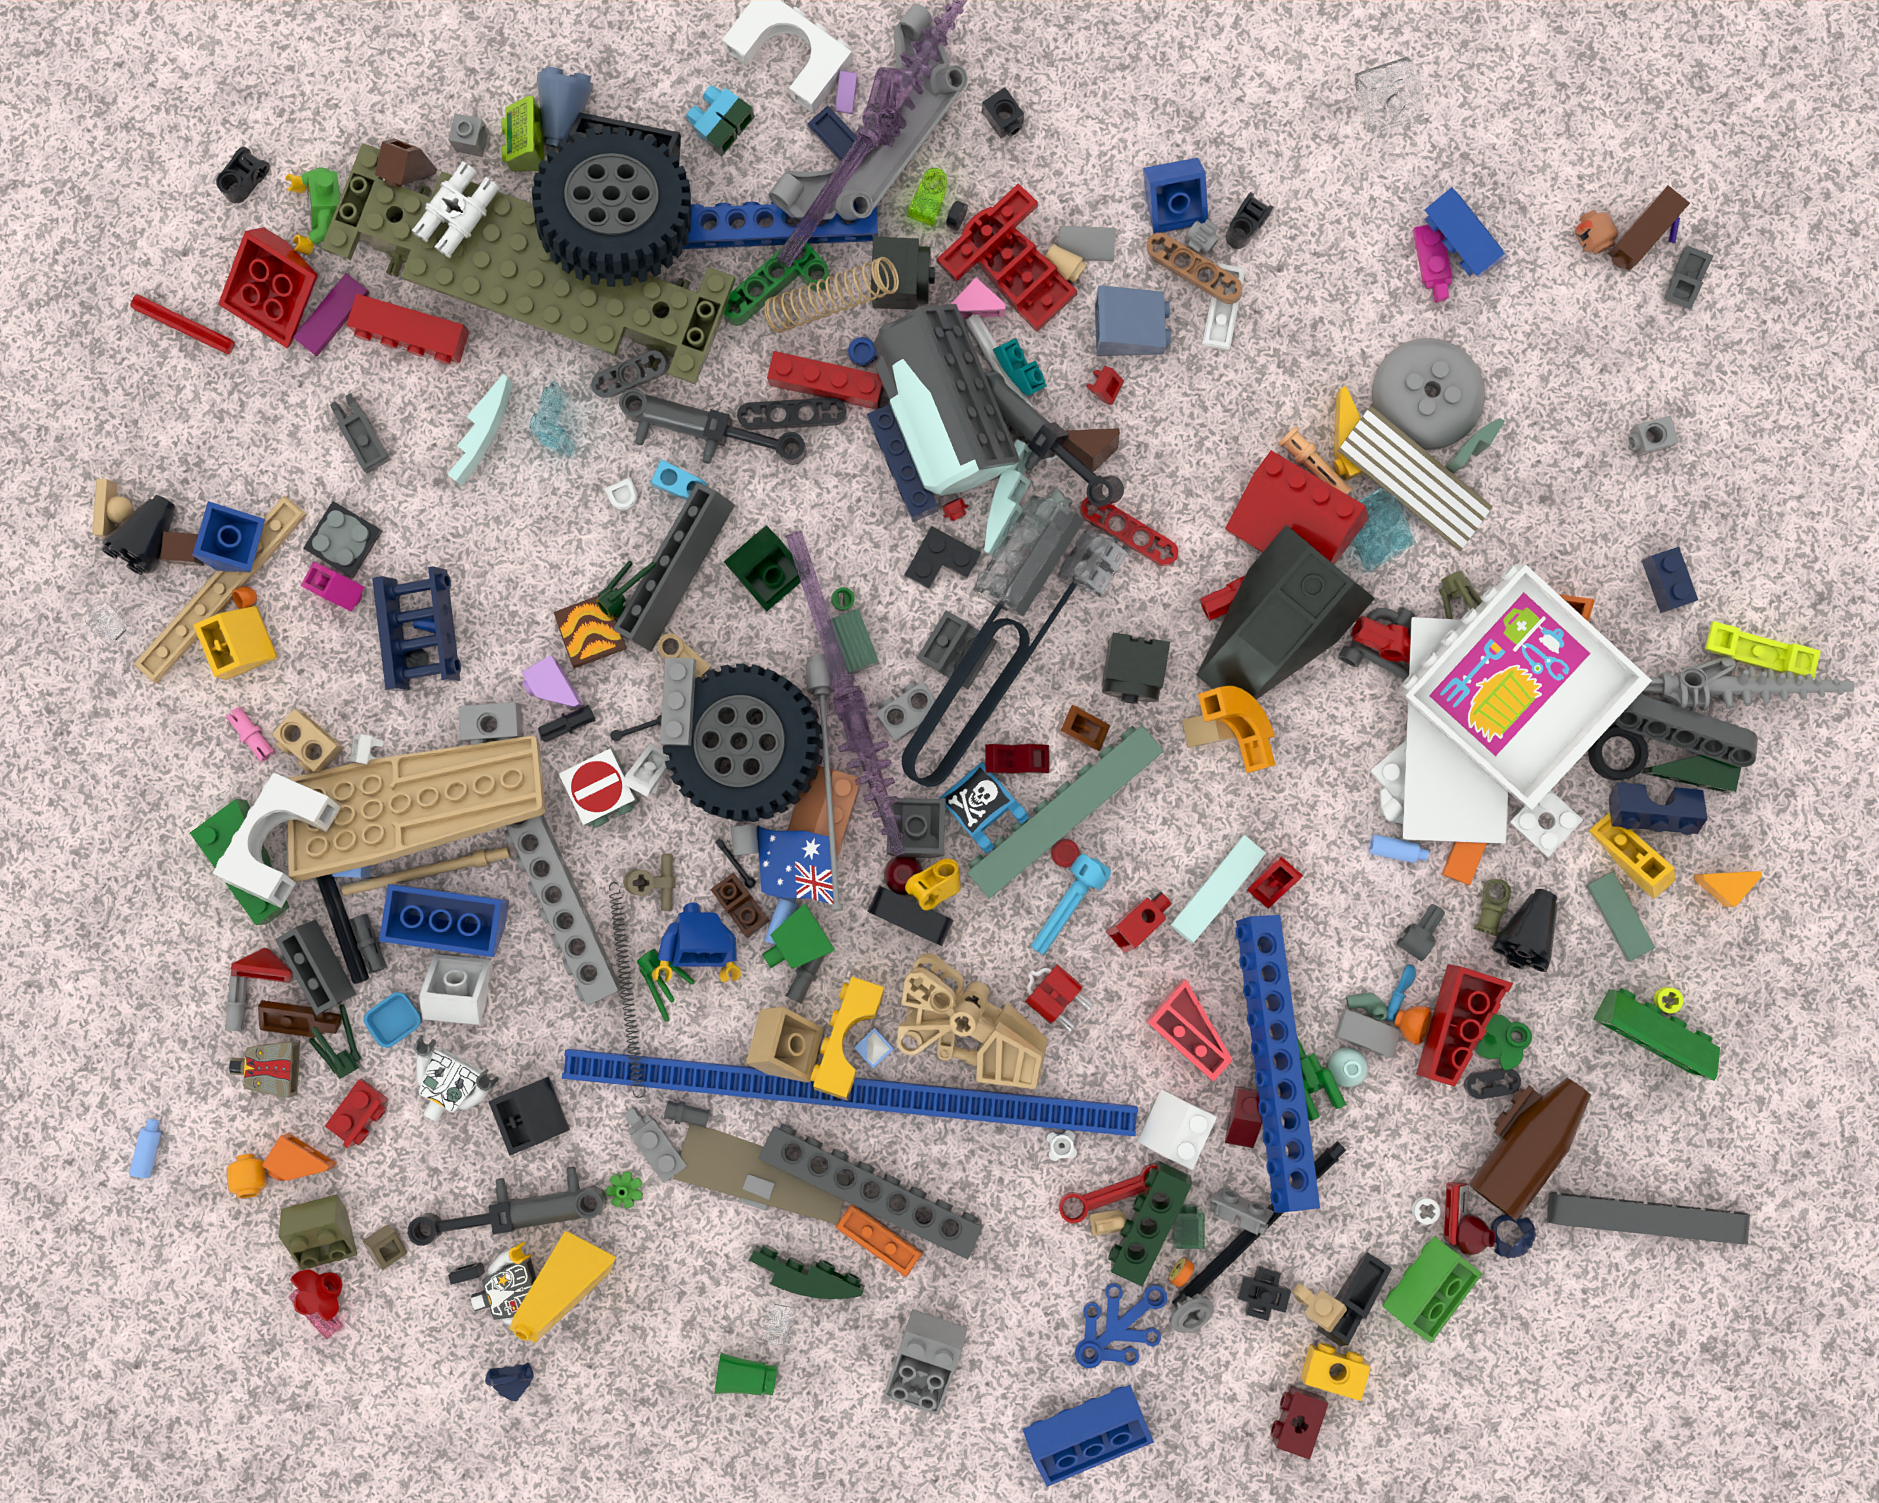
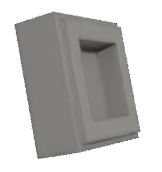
M747 1174L743 1189L769 1200L775 1183ZM739 1198L738 1201L766 1211L768 1206L743 1198Z

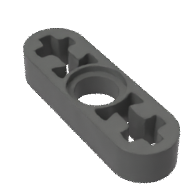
M650 350L597 373L591 382L592 390L597 396L604 398L619 395L626 390L633 389L665 375L670 367L669 358L661 351ZM652 357L661 359L662 363L658 364L659 370L656 368L644 370L639 364L640 361L644 366L653 363ZM633 366L637 370V378L629 383L624 378V371L627 367ZM603 378L609 381L618 379L620 382L609 385L608 392L607 390L600 389V385L604 383Z

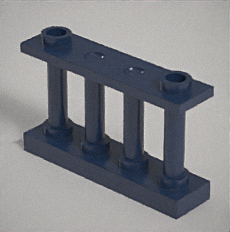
M434 566L428 567L429 579L397 584V579L385 576L372 578L385 690H410V679L441 674V679L445 681H461V662L457 655L450 597L451 579L447 569ZM431 590L432 607L401 612L400 595ZM434 618L435 635L404 640L402 627L404 623ZM438 646L439 663L407 667L405 655L407 651Z

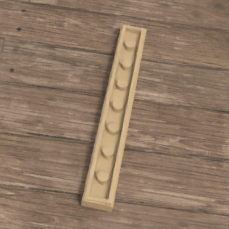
M284 495L264 517L265 522L251 572L216 571L133 665L154 683H158L198 638L193 624L219 614L233 599L232 590L245 586L303 521L307 514Z

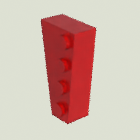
M1447 964L1416 1075L1455 1087L1473 1056L1472 1051L1478 1041L1482 1040L1487 1031L1485 1028L1493 1014L1496 1015L1502 998L1506 992H1509L1513 983L1461 966Z

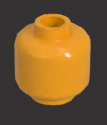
M243 1154L237 1156L236 1161L228 1165L226 1169L228 1190L232 1194H236V1198H251L261 1194L260 1191L267 1186L266 1168L262 1166L264 1161L254 1158V1154Z

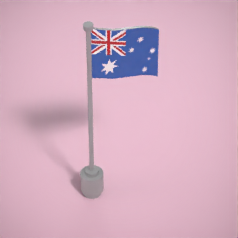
M817 654L808 658L806 677L808 693L813 694L815 698L820 700L829 836L807 831H773L757 825L761 892L767 895L788 899H813L831 904V911L838 912L843 910V904L839 901L825 698L829 697L830 693L836 690L834 663L829 655Z

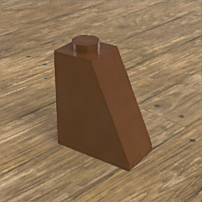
M1667 185L1649 203L1608 252V255L1612 257V262L1621 269L1626 268L1630 271L1687 208L1690 202Z

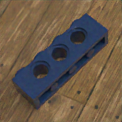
M890 404L867 413L868 422L912 523L938 512V505L932 492L923 487Z

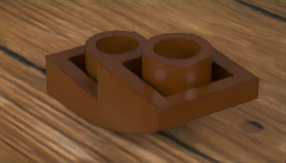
M735 873L730 874L710 889L745 937H750L770 921Z

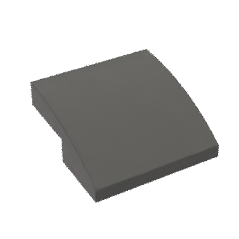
M946 610L917 656V659L950 679L980 630ZM992 638L962 685L967 690H969L997 644L994 638Z

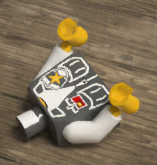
M521 1242L513 1248L502 1252L490 1265L488 1276L482 1280L484 1291L471 1295V1302L475 1311L490 1307L494 1320L501 1319L504 1324L511 1325L513 1316L536 1280L531 1254L525 1255L521 1250L525 1242Z

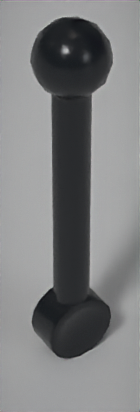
M659 715L655 720L623 731L613 730L610 734L611 739L619 741L623 736L655 725L661 726L662 715Z
M720 838L716 840L717 846L745 880V886L753 888L756 884L755 879L748 876Z

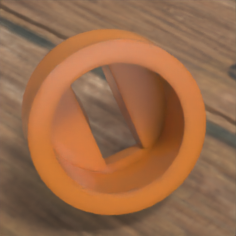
M241 586L232 590V597L238 609L252 607L257 601L255 590L248 586Z

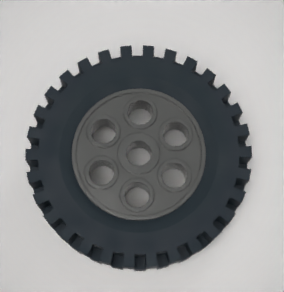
M610 126L602 127L603 134L596 135L594 128L586 129V138L582 139L577 132L571 135L572 144L569 145L564 139L558 143L559 153L551 149L547 153L548 162L542 160L538 166L539 173L535 172L534 186H532V203L539 240H542L545 252H550L551 260L556 265L561 262L562 270L568 274L575 268V276L579 280L584 281L586 275H590L591 284L599 285L600 279L604 278L607 280V287H615V279H623V285L630 286L632 285L631 277L637 276L639 283L647 281V272L650 271L654 277L661 274V263L668 269L673 264V256L679 258L682 254V245L686 246L688 242L692 217L689 179H686V171L683 166L679 167V159L675 154L669 157V148L665 144H662L657 149V139L649 135L647 140L643 141L641 131L634 130L633 135L628 136L627 128L618 127V134H611Z
M741 663L736 664L735 668L730 665L720 666L721 671L719 672L711 669L705 672L707 678L702 679L699 676L695 678L691 746L663 745V754L668 755L670 759L665 761L666 768L674 773V775L670 776L673 783L681 787L679 789L680 793L684 797L690 798V802L693 805L721 818L744 822V820L755 822L759 821V818H773L776 812L784 813L789 810L787 806L790 803L796 805L801 800L798 796L802 792L807 793L811 788L808 785L810 779H816L818 774L815 771L816 765L822 764L823 757L819 755V750L823 749V743L820 739L822 728L817 722V718H819L817 711L811 707V701L802 693V690L785 677L768 668L766 670L761 666L753 664L752 667ZM728 710H733L735 713L734 720L729 724H725L723 721L724 713ZM762 711V722L758 725H753L751 722L753 713ZM717 733L719 737L717 746L709 748L707 744L709 736ZM740 735H746L747 745L743 749L738 750L735 745L736 739ZM769 736H774L776 740L775 747L770 751H766L763 746L765 739ZM729 759L731 761V769L729 772L722 774L720 764L723 760ZM758 760L760 764L759 771L755 775H750L748 765L750 762Z

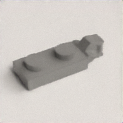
M635 1106L624 1114L632 1126L627 1130L631 1135V1139L663 1183L687 1167L680 1156L681 1154L655 1119L649 1114L643 1118Z

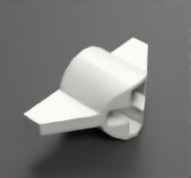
M1383 787L1379 791V815L1383 814L1385 816L1383 819L1403 824L1404 808Z

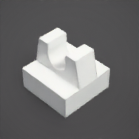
M354 734L349 762L367 764L371 759H378L379 757L371 755L370 750L374 746L383 747L384 741L369 735Z

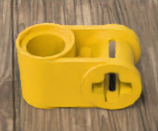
M941 859L924 871L913 875L907 881L905 890L909 895L916 897L923 910H931L960 891L959 866L953 859Z

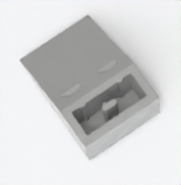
M912 1309L883 1397L938 1415L963 1349L967 1327Z

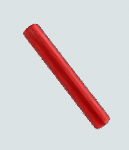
M135 295L130 302V306L134 310L225 354H230L235 346V342L230 338L143 296Z

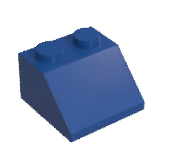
M1198 157L1143 168L1145 194L1154 234L1192 227L1197 220L1202 224L1205 223L1208 219L1206 172Z

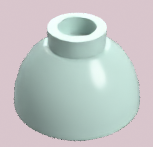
M1343 1047L1331 1055L1328 1061V1069L1332 1072L1338 1085L1342 1087H1355L1365 1080L1368 1074V1062L1359 1050L1352 1047Z

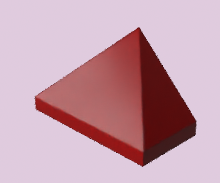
M266 947L231 965V976L290 983L292 971Z

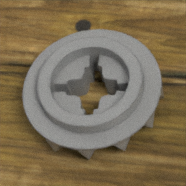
M1199 1294L1194 1295L1192 1298L1187 1296L1185 1301L1177 1302L1178 1307L1170 1311L1171 1317L1169 1321L1177 1332L1187 1333L1195 1331L1206 1324L1211 1318L1214 1306L1207 1296H1200Z

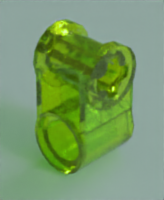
M930 168L924 173L918 190L911 201L907 214L908 218L932 227L935 226L937 221L935 218L939 216L947 191V176L940 168ZM935 180H938L939 185H936L935 188H931L930 183H933Z

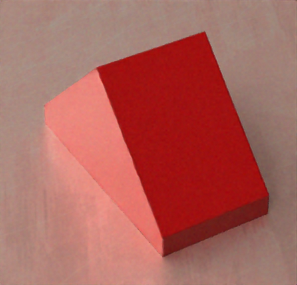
M1278 856L1269 863L1249 886L1247 891L1269 909L1303 875L1282 856Z

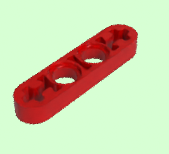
M1088 497L1082 501L1080 507L1082 518L1160 566H1169L1177 559L1178 548L1170 539L1112 504L1102 507L1098 506V510L1105 514L1106 509L1111 511L1106 516L1104 524L1099 522L1102 516L1094 513L1092 516L1087 514L1088 508L1086 505H1092ZM1118 516L1124 520L1125 527L1123 530L1114 531L1110 528L1109 520L1112 517ZM1138 531L1148 534L1149 542L1144 546H1139L1133 541V535ZM1154 538L1159 540L1156 544L1159 548L1164 549L1166 546L1171 548L1169 553L1172 555V558L1166 557L1162 560L1160 558V551L1155 548L1152 554L1147 551L1152 546Z

